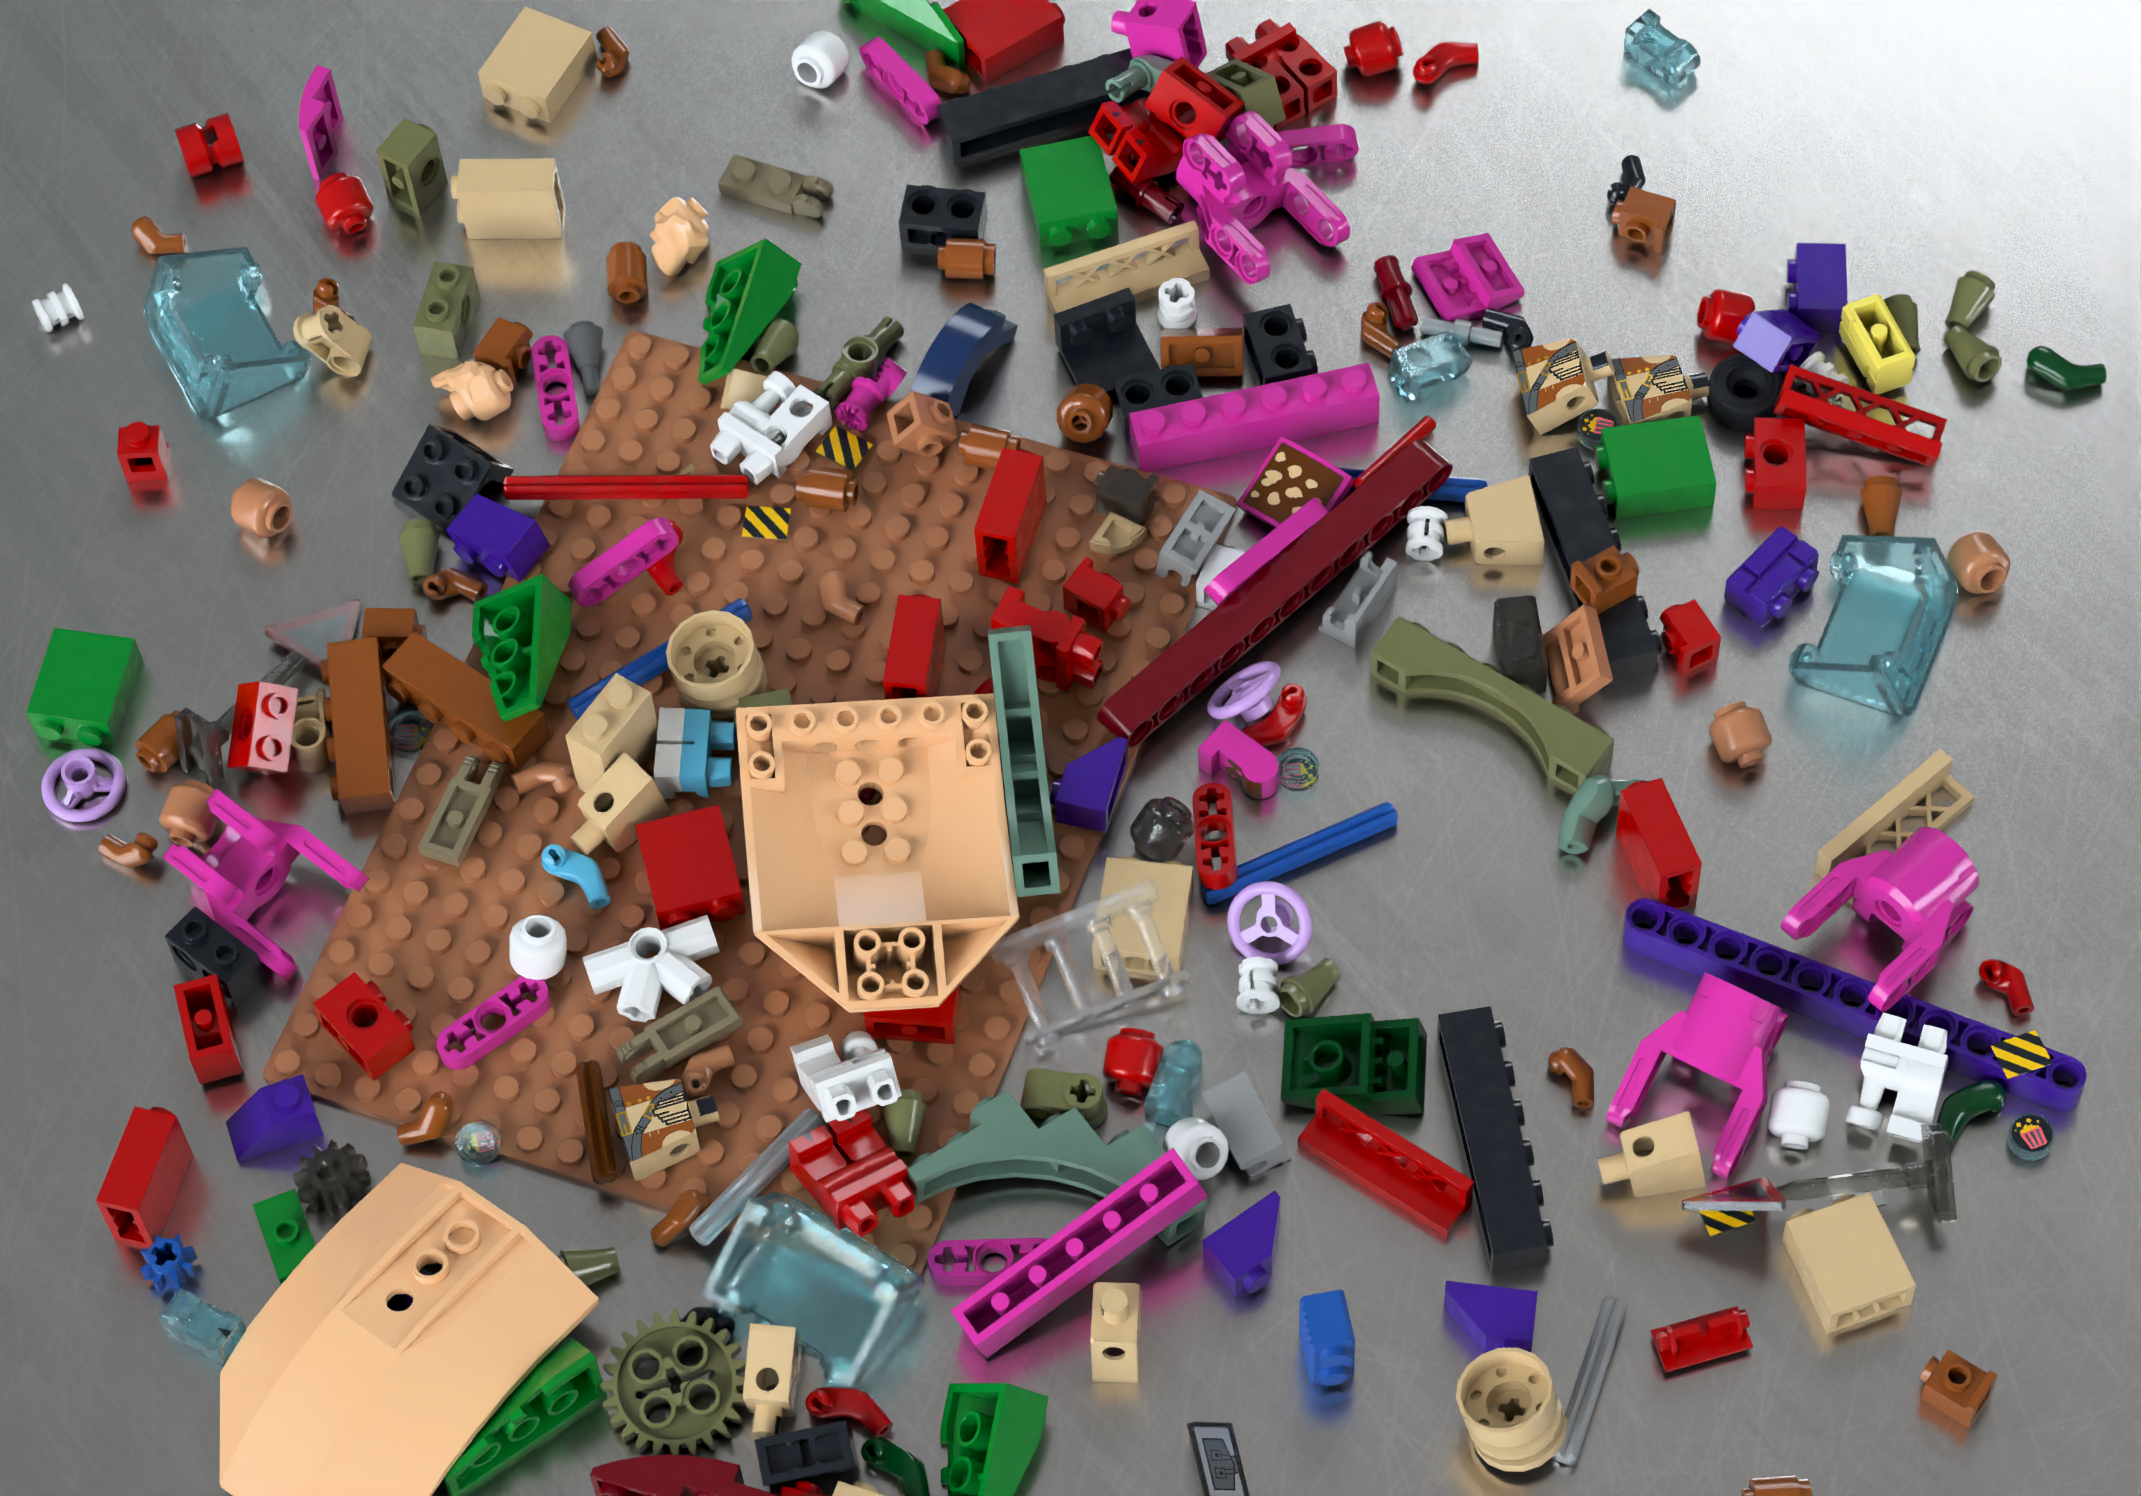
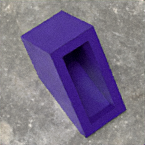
M1118 737L1066 764L1062 780H1054L1050 794V804L1056 807L1057 823L1107 833L1128 763L1126 738Z
M303 1074L260 1088L226 1121L238 1163L324 1135Z
M1273 1191L1202 1240L1203 1260L1235 1299L1247 1291L1253 1293L1262 1288L1272 1274L1280 1223V1196L1276 1191Z
M1446 1281L1444 1309L1483 1353L1497 1348H1521L1528 1352L1532 1351L1538 1291Z

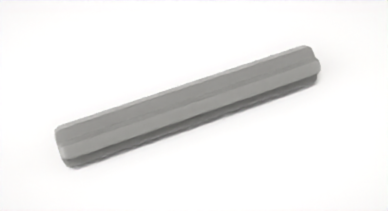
M811 1108L805 1109L690 1225L689 1230L692 1237L703 1246L709 1245L790 1163L788 1142L824 1125L822 1117Z
M1607 1296L1603 1299L1565 1413L1567 1419L1566 1437L1557 1454L1553 1456L1558 1462L1574 1465L1577 1461L1625 1317L1627 1304L1621 1299H1616L1612 1296Z

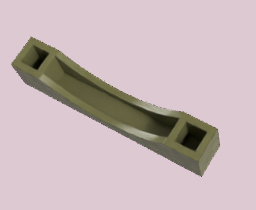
M1398 616L1370 651V674L1404 694L1435 693L1452 695L1474 701L1496 711L1513 723L1531 742L1543 762L1548 777L1576 792L1585 779L1593 775L1603 774L1612 762L1614 738L1610 737L1603 728L1598 725L1587 724L1575 717L1565 706L1552 704L1538 696L1530 686L1523 683L1517 684L1503 676L1493 665L1477 661L1467 655L1458 645L1442 641L1430 634L1427 628L1417 622L1411 623Z

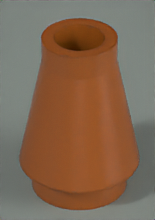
M1870 477L1865 480L1864 488L1860 491L1869 526V537L1876 541H1887L1895 536L1894 528L1902 489L1898 487V481L1893 477Z

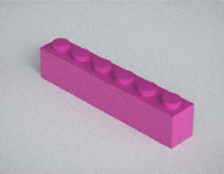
M1364 363L1129 413L1130 442L1138 470L1153 472L1275 446L1281 436L1294 442L1379 424L1380 395L1370 363Z
M1172 1148L950 1311L974 1346L988 1358L1207 1198L1208 1195L1175 1149Z

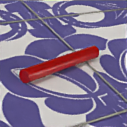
M1424 416L1354 480V487L1356 489L1359 488L1409 444L1417 439L1424 440L1436 428L1435 420L1430 416Z

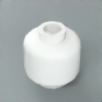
M819 30L812 32L794 50L791 61L796 77L803 84L822 89L829 87L847 69L850 59L844 42L838 36L828 31Z
M533 915L518 921L513 926L509 937V957L511 966L519 975L528 979L542 980L557 975L563 969L566 961L567 938L565 929L558 921L543 915Z
M1786 1081L1784 1087L1773 1092L1768 1129L1773 1135L1782 1138V1146L1805 1150L1808 1149L1809 1142H1816L1825 1137L1830 1101L1826 1095L1820 1093V1086L1803 1081Z
M1188 1117L1178 1120L1169 1128L1164 1137L1163 1149L1168 1152L1174 1148L1196 1180H1206L1214 1177L1227 1162L1229 1148L1226 1137L1220 1129L1201 1118Z

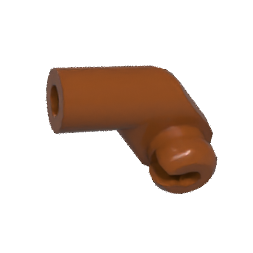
M607 26L599 30L596 36L598 42L606 50V52L602 53V60L597 58L596 66L604 76L614 77L623 71L630 51L613 28Z
M930 50L925 54L929 82L934 89L951 94L955 92L964 94L968 91L971 84L969 75L961 73L957 68L946 66L942 51Z
M323 278L317 282V288L313 291L314 314H317L319 309L326 305H334L339 308V295L337 293L339 286L333 279ZM340 309L345 315H347L354 321V316Z
M1379 302L1370 303L1367 311L1362 313L1361 336L1368 345L1393 360L1401 352L1403 343L1387 333L1386 318L1389 314L1387 307Z
M142 832L137 834L134 843L130 842L127 844L107 834L101 840L98 852L127 868H136L149 863L154 858L152 853L157 849L158 841Z
M1563 1046L1560 1047L1559 1051L1551 1052L1548 1057V1065L1551 1071H1555L1557 1075L1566 1073L1572 1080V1105L1580 1109L1593 1107V1068L1574 1048Z
M442 1091L433 1093L425 1103L418 1121L398 1126L397 1136L401 1145L407 1146L441 1137L453 1113L452 1097Z
M688 1190L682 1193L668 1214L651 1229L653 1241L659 1246H667L711 1205L709 1197L698 1190Z

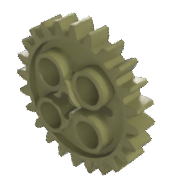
M673 1309L670 1322L664 1323L659 1313L656 1312L653 1317L654 1326L650 1328L641 1320L636 1321L640 1333L636 1337L624 1331L621 1333L627 1344L625 1349L611 1346L610 1351L618 1360L617 1364H603V1369L607 1374L613 1376V1380L600 1383V1387L604 1392L611 1393L614 1396L607 1398L602 1403L606 1410H618L609 1420L613 1427L627 1424L621 1433V1437L625 1442L638 1435L636 1448L639 1452L642 1453L650 1444H653V1455H663L666 1448H670L672 1455H681L682 1448L688 1447L692 1456L698 1457V1444L704 1442L713 1451L716 1447L712 1436L718 1433L729 1439L731 1435L725 1426L726 1422H742L740 1415L734 1408L735 1406H746L743 1395L738 1393L744 1387L745 1378L738 1376V1374L745 1371L746 1360H733L742 1349L739 1343L725 1346L730 1338V1333L726 1328L720 1330L715 1335L713 1334L716 1325L713 1318L710 1317L702 1326H699L698 1315L695 1311L690 1313L686 1322H682L677 1309ZM690 1347L701 1348L704 1351V1355L699 1364L689 1367L681 1364V1356L685 1350ZM646 1360L657 1361L659 1363V1370L653 1378L643 1380L637 1377V1369L641 1363ZM708 1371L715 1372L713 1378L696 1379L705 1375ZM679 1376L683 1382L680 1384L681 1392L673 1394L669 1388L672 1384L671 1378ZM644 1390L655 1391L643 1399L636 1397L637 1393ZM704 1390L715 1393L716 1398L710 1408L698 1410L692 1406L693 1399L697 1393ZM660 1403L671 1406V1413L666 1421L653 1423L648 1420L649 1411L653 1406Z

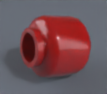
M1381 20L1351 30L1349 33L1350 45L1343 47L1350 69L1358 67L1360 73L1365 77H1372L1397 68L1399 57L1404 55L1396 27H1389L1386 22Z
M341 172L324 179L319 185L320 189L316 194L315 203L329 229L338 232L345 231L346 234H354L367 226V220L373 213L374 204L360 178L352 175L348 176L347 173Z
M1715 289L1709 296H1704L1700 302L1697 313V326L1702 328L1706 339L1734 345L1739 336L1737 329L1741 321L1748 314L1759 310H1755L1754 300L1749 294L1726 289Z
M1121 1028L1120 1034L1113 1035L1108 1039L1102 1074L1109 1082L1116 1084V1092L1139 1096L1141 1095L1142 1088H1151L1158 1083L1164 1049L1158 1041L1154 1040V1033L1137 1028Z

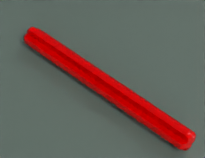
M745 474L506 476L503 492L507 500L745 499L749 495V479Z

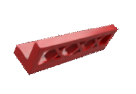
M1791 364L1788 367L1773 413L1786 418H1805L1806 425L1927 467H1931L1938 459L1943 444L1940 440L1947 422L1946 418ZM1794 378L1810 383L1817 398L1791 390ZM1821 387L1830 390V392L1824 394ZM1838 394L1848 396L1856 411L1853 412L1830 404L1827 399ZM1860 401L1865 402V403H1868V404H1871V405H1868V406H1866V407L1863 408V406H1862V404H1861ZM1876 408L1888 410L1896 425L1893 426L1870 418L1866 413ZM1900 415L1908 417L1909 419L1902 421ZM1919 421L1934 426V430L1930 439L1907 431L1906 426Z
M1324 1088L1316 1097V1114L1299 1135L1298 1146L1448 1238L1472 1205L1474 1181Z

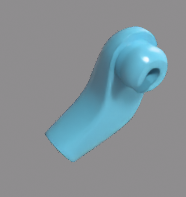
M551 844L544 848L541 862L545 871L578 884L584 891L592 909H601L611 902L603 874L595 860L583 854L565 849L558 844Z

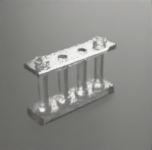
M1152 879L1002 937L990 950L996 965L1004 962L1006 968L1011 967L1035 1029L1023 1033L1027 1046L1036 1043L1038 1049L1049 1047L1063 1040L1060 1033L1157 995H1160L1161 1000L1164 1001L1186 992L1184 985L1191 982L1188 969L1176 974L1174 973L1150 913L1154 910L1152 903L1159 901V895ZM1127 914L1129 919L1135 920L1158 981L1133 990L1109 929L1113 926L1111 919ZM1086 930L1088 935H1093L1117 997L1095 1006L1091 1004L1068 945L1072 942L1070 936ZM1043 946L1046 947L1047 951H1052L1076 1013L1051 1022L1027 962L1031 958L1029 952Z

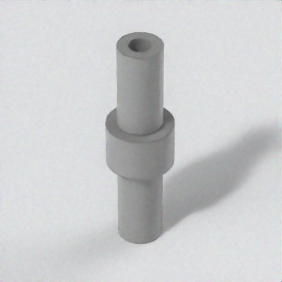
M1423 317L1421 323V333L1451 338V343L1468 346L1469 342L1500 348L1503 340L1502 331L1472 326L1473 323L1471 321L1456 319L1455 322Z

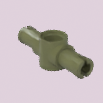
M886 316L869 335L853 336L845 340L842 345L841 358L833 366L832 374L814 390V393L826 401L830 399L828 402L832 410L852 390L851 384L856 377L861 376L869 379L873 375L876 377L875 372L877 367L885 360L886 352L904 335L902 325L897 320L892 323V318Z

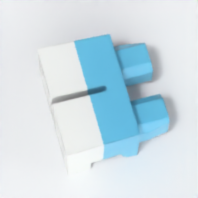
M660 707L653 779L664 799H675L676 792H696L701 797L709 798L710 787L733 785L732 758L713 757V750H735V723L713 721L711 710Z

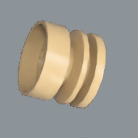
M709 610L697 613L680 623L670 636L666 649L668 667L674 681L677 683L682 700L688 709L711 710L713 721L729 722L734 720L733 716H736V708H740L738 698L765 693L768 683L765 665L757 650L751 630L741 618L725 611Z
M1497 1348L1481 1354L1467 1365L1458 1380L1456 1400L1476 1452L1488 1465L1503 1471L1524 1472L1543 1465L1557 1454L1566 1437L1567 1419L1548 1367L1538 1356L1521 1348Z

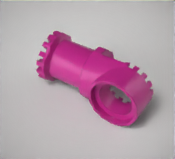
M887 358L883 362L886 366L881 365L879 367L882 371L879 372L877 370L875 372L878 375L877 377L874 375L871 379L861 376L856 377L851 384L852 391L845 402L839 403L835 409V414L839 416L838 420H843V425L848 423V428L853 426V430H866L870 423L869 416L876 405H881L884 400H887L894 393L907 371L890 358Z

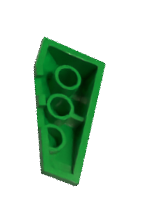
M845 0L847 3L852 2L865 16L928 51H942L945 60L958 68L966 65L964 39L938 2L934 1L929 4L928 0Z
M766 238L716 263L705 304L711 307V315L703 321V329L709 333V337L702 345L700 352L698 381L703 385L730 373L798 287L797 277L802 264Z
M543 573L474 603L472 637L474 643L480 648L482 654L480 661L483 668L489 674L491 680L489 687L499 716L504 722L541 707L570 635L572 601Z
M570 1337L564 1342L559 1343L532 1370L479 1431L444 1477L451 1496L461 1495L607 1396L606 1392L600 1387V1383L603 1380L597 1360L590 1350Z
M949 1383L940 1428V1443L948 1446V1466L941 1469V1484L948 1486V1496H1014L1040 1443L1042 1429L1046 1421L1045 1413L1049 1397L1008 1383Z

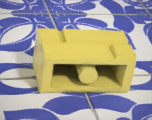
M1875 294L1845 305L1842 308L1839 334L1863 377H1867L1866 382L1872 393L1879 395L1910 383L1916 357L1881 295Z

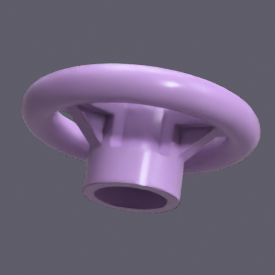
M1261 661L1231 676L1211 696L1207 706L1209 715L1215 719H1227L1240 714L1246 722L1262 717L1273 706V701L1268 694L1276 686L1281 676L1280 666L1273 661ZM1232 693V696L1225 705L1220 707L1223 701Z
M98 748L71 750L58 757L46 770L41 785L42 797L47 808L63 820L71 822L92 821L106 815L119 803L125 791L126 775L121 763L107 751ZM91 760L107 766L113 777L99 776ZM60 773L68 790L61 802L58 801L54 792V785ZM94 792H110L101 803L94 807L81 810L74 809L83 797H88Z
M1273 881L1253 883L1242 889L1235 896L1229 907L1227 916L1228 932L1235 947L1246 958H1269L1277 962V965L1289 963L1304 952L1312 935V917L1306 902L1295 890L1282 883ZM1261 895L1262 907L1257 912V921L1250 927L1241 930L1240 916L1244 906L1252 898ZM1276 896L1285 899L1295 909L1299 918V932L1290 927L1293 922L1292 909L1286 902L1276 899ZM1266 916L1275 918L1277 927L1270 926L1266 921ZM1262 935L1266 937L1277 936L1291 944V946L1281 952L1267 953L1256 949L1250 942Z

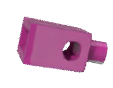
M1137 0L1130 12L1118 9L1112 17V32L1128 37L1133 58L1147 54L1175 62L1182 56L1198 68L1207 55V48L1195 1Z

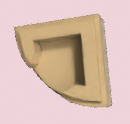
M733 368L727 374L721 408L732 409L734 407L733 404L738 401L754 402L765 392L763 382L767 376Z
M1110 511L1090 540V550L1104 554H1117L1128 551L1139 545L1146 538L1147 528Z

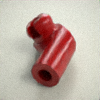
M1992 958L1986 959L1981 963L1978 971L1983 983L2007 995L2013 1015L2023 1016L2034 1010L2025 976L2020 969Z

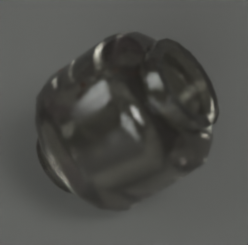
M1169 796L1163 799L1154 798L1145 804L1130 826V836L1135 843L1134 848L1141 857L1148 861H1156V859L1171 861L1178 856L1194 833V825L1191 820L1192 814L1186 805Z

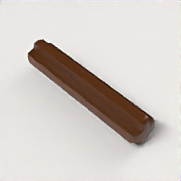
M595 1060L580 1062L576 1066V1074L591 1174L596 1184L612 1183L616 1180L617 1173L599 1063Z

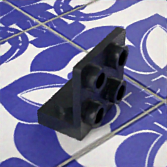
M1129 287L1054 314L1056 345L1077 385L1084 383L1095 384L1104 389L1110 396L1114 394V379L1123 378L1132 373L1142 374L1160 370L1136 324L1135 298Z
M429 424L393 489L392 496L446 531L475 494L480 493L484 484L488 485L491 480L504 483L505 477L511 476L514 469L455 431Z

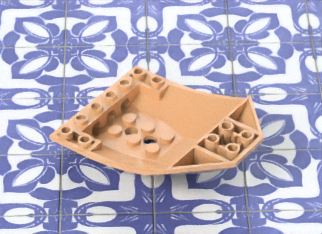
M994 693L736 708L744 832L754 935L849 1013L939 1007L1020 919L1007 826ZM872 788L879 791L883 799L880 803L870 806L862 803L858 795L863 789ZM869 825H878L885 830L887 837L880 845H869L862 839L861 833L863 829Z
M400 1163L354 1206L299 1263L247 1327L221 1370V1488L232 1496H432L455 1462L504 1401L532 1370L600 1303L599 1298L525 1225L458 1180ZM438 1263L443 1266L434 1275L428 1276L420 1273V1270L427 1264ZM397 1294H408L413 1298L411 1306L403 1311H393L387 1307V1303L391 1297Z

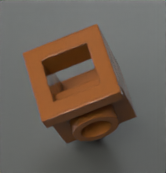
M1630 186L1625 200L1617 201L1611 223L1619 225L1618 235L1627 237L1634 242L1654 245L1653 252L1661 254L1674 225L1676 200Z
M498 317L474 350L475 361L489 364L497 371L503 369L510 377L514 390L517 386L515 374L519 369L526 367L531 357L532 350L529 341L533 337L532 331L520 322L512 323Z
M1613 545L1582 563L1580 560L1572 563L1570 588L1584 605L1596 608L1597 614H1600L1636 594L1639 567L1629 552L1621 555Z
M365 608L361 639L377 637L383 652V659L388 660L413 632L427 639L426 626L419 624L415 608Z
M1947 1350L1941 1360L1933 1356L1922 1371L1919 1380L1925 1384L1920 1400L1969 1429L1992 1395L1998 1375L1991 1370L1987 1373L1952 1351ZM1949 1378L1953 1379L1954 1381L1958 1382L1959 1384H1955V1383L1951 1382Z

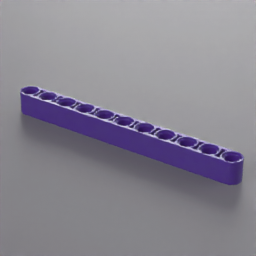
M1637 899L1630 903L1626 909L1623 940L1628 949L1635 953L1701 978L1704 972L1778 1007L1867 1040L1868 1033L1874 1035L1875 1028L1883 1013L1907 1020L1901 1042L1918 1047L1924 1024L1947 1030V1049L1945 1055H1948L1949 1061L1946 1070L1977 1082L1987 1079L1995 1080L2003 1086L2006 1093L2058 1112L2070 1111L2080 1102L2087 1072L2084 1065L2074 1057L2045 1047L2053 1064L2007 1079L1990 1045L2016 1037L2013 1034L1906 994L1889 1010L1881 1012L1868 1001V996L1876 985L1874 982L1655 900ZM1645 923L1652 926V928L1641 929L1635 925ZM1684 938L1689 939L1693 943L1685 945L1676 940ZM1728 954L1735 959L1723 960L1718 955ZM1765 969L1771 970L1774 973H1776V975L1766 976L1760 973L1759 971ZM1810 985L1818 990L1810 992L1802 989L1801 986ZM1853 1001L1860 1006L1855 1008L1848 1007L1843 1002ZM1969 1049H1981L1986 1055H1976ZM2055 1081H2066L2070 1083L2072 1087H2061L2057 1085Z

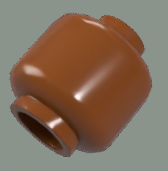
M1088 383L1075 385L1067 391L1057 408L1056 419L1059 429L1066 437L1075 442L1087 443L1095 441L1107 429L1113 418L1114 407L1110 396L1099 386Z

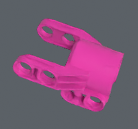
M1255 111L1245 112L1231 120L1229 130L1225 133L1229 139L1227 150L1212 135L1199 133L1184 141L1182 149L1184 156L1176 170V180L1199 204L1196 210L1206 243L1247 284L1253 285L1268 278L1270 275V263L1265 247L1248 230L1260 224L1271 211L1281 206L1319 244L1333 247L1348 240L1350 226L1346 216L1304 173L1290 168L1292 165V154L1288 144ZM1329 223L1331 224L1334 233L1332 232V230H1331V228H1330V226H1329Z
M216 788L206 803L209 804L210 811L227 824L217 843L201 857H198L183 844L177 846L172 843L162 857L203 889L216 922L256 952L261 962L289 982L299 969L295 965L294 958L247 921L257 908L270 901L280 890L288 877L291 864L300 853L347 889H355L359 892L370 878L301 825L257 819Z
M1919 827L1892 853L1885 849L1838 864L1790 909L1781 923V929L1794 940L1809 937L1854 896L1856 899L1853 902L1852 909L1869 923L1879 918L1904 939L1903 952L1880 973L1878 982L1868 996V1001L1881 1012H1885L1937 965L1942 946L1968 921L1973 913L1974 906L1966 898L1979 886V875L1965 850L1950 836L1935 828Z
M1704 972L1686 1012L1680 1010L1641 1040L1610 1104L1606 1121L1623 1129L1630 1118L1638 1114L1666 1054L1742 1089L1741 1094L1713 1150L1714 1161L1711 1172L1728 1180L1735 1171L1768 1102L1767 1065L1785 1029L1788 1014L1781 1012L1780 1007Z

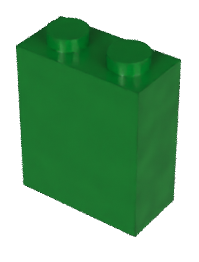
M1092 136L1019 149L1021 174L1040 248L1063 246L1070 242L1091 238L1100 239L1119 233L1117 206L1102 150Z
M1700 415L1602 428L1600 445L1594 446V458L1597 470H1604L1606 480H1602L1603 497L1606 505L1612 504L1615 520L1714 506L1717 482Z
M54 628L26 711L35 735L48 740H59L60 738L79 740L91 746H98L100 744L116 746L143 663L135 638Z

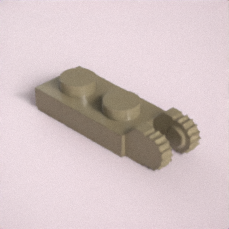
M733 154L718 183L721 194L791 215L796 213L815 219L821 217L825 208L824 204L815 198L829 199L835 189L831 182L823 178L820 179L818 176L810 175L806 177L804 174Z
M471 754L466 756L456 777L452 776L419 843L418 849L421 856L453 866H461L494 798V794L497 792L499 784L503 779V764L492 762L479 785L473 783L479 770L480 758Z
M716 986L643 1028L644 1032L625 1042L618 1048L616 1055L622 1064H626L644 1056L653 1047L656 1053L644 1059L643 1062H639L630 1072V1076L636 1084L645 1083L659 1076L665 1067L669 1069L743 1026L742 1017L721 987Z

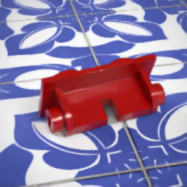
M1738 1306L1650 1330L1665 1372L1753 1348L1746 1329L1750 1327L1749 1317L1746 1310L1739 1311Z

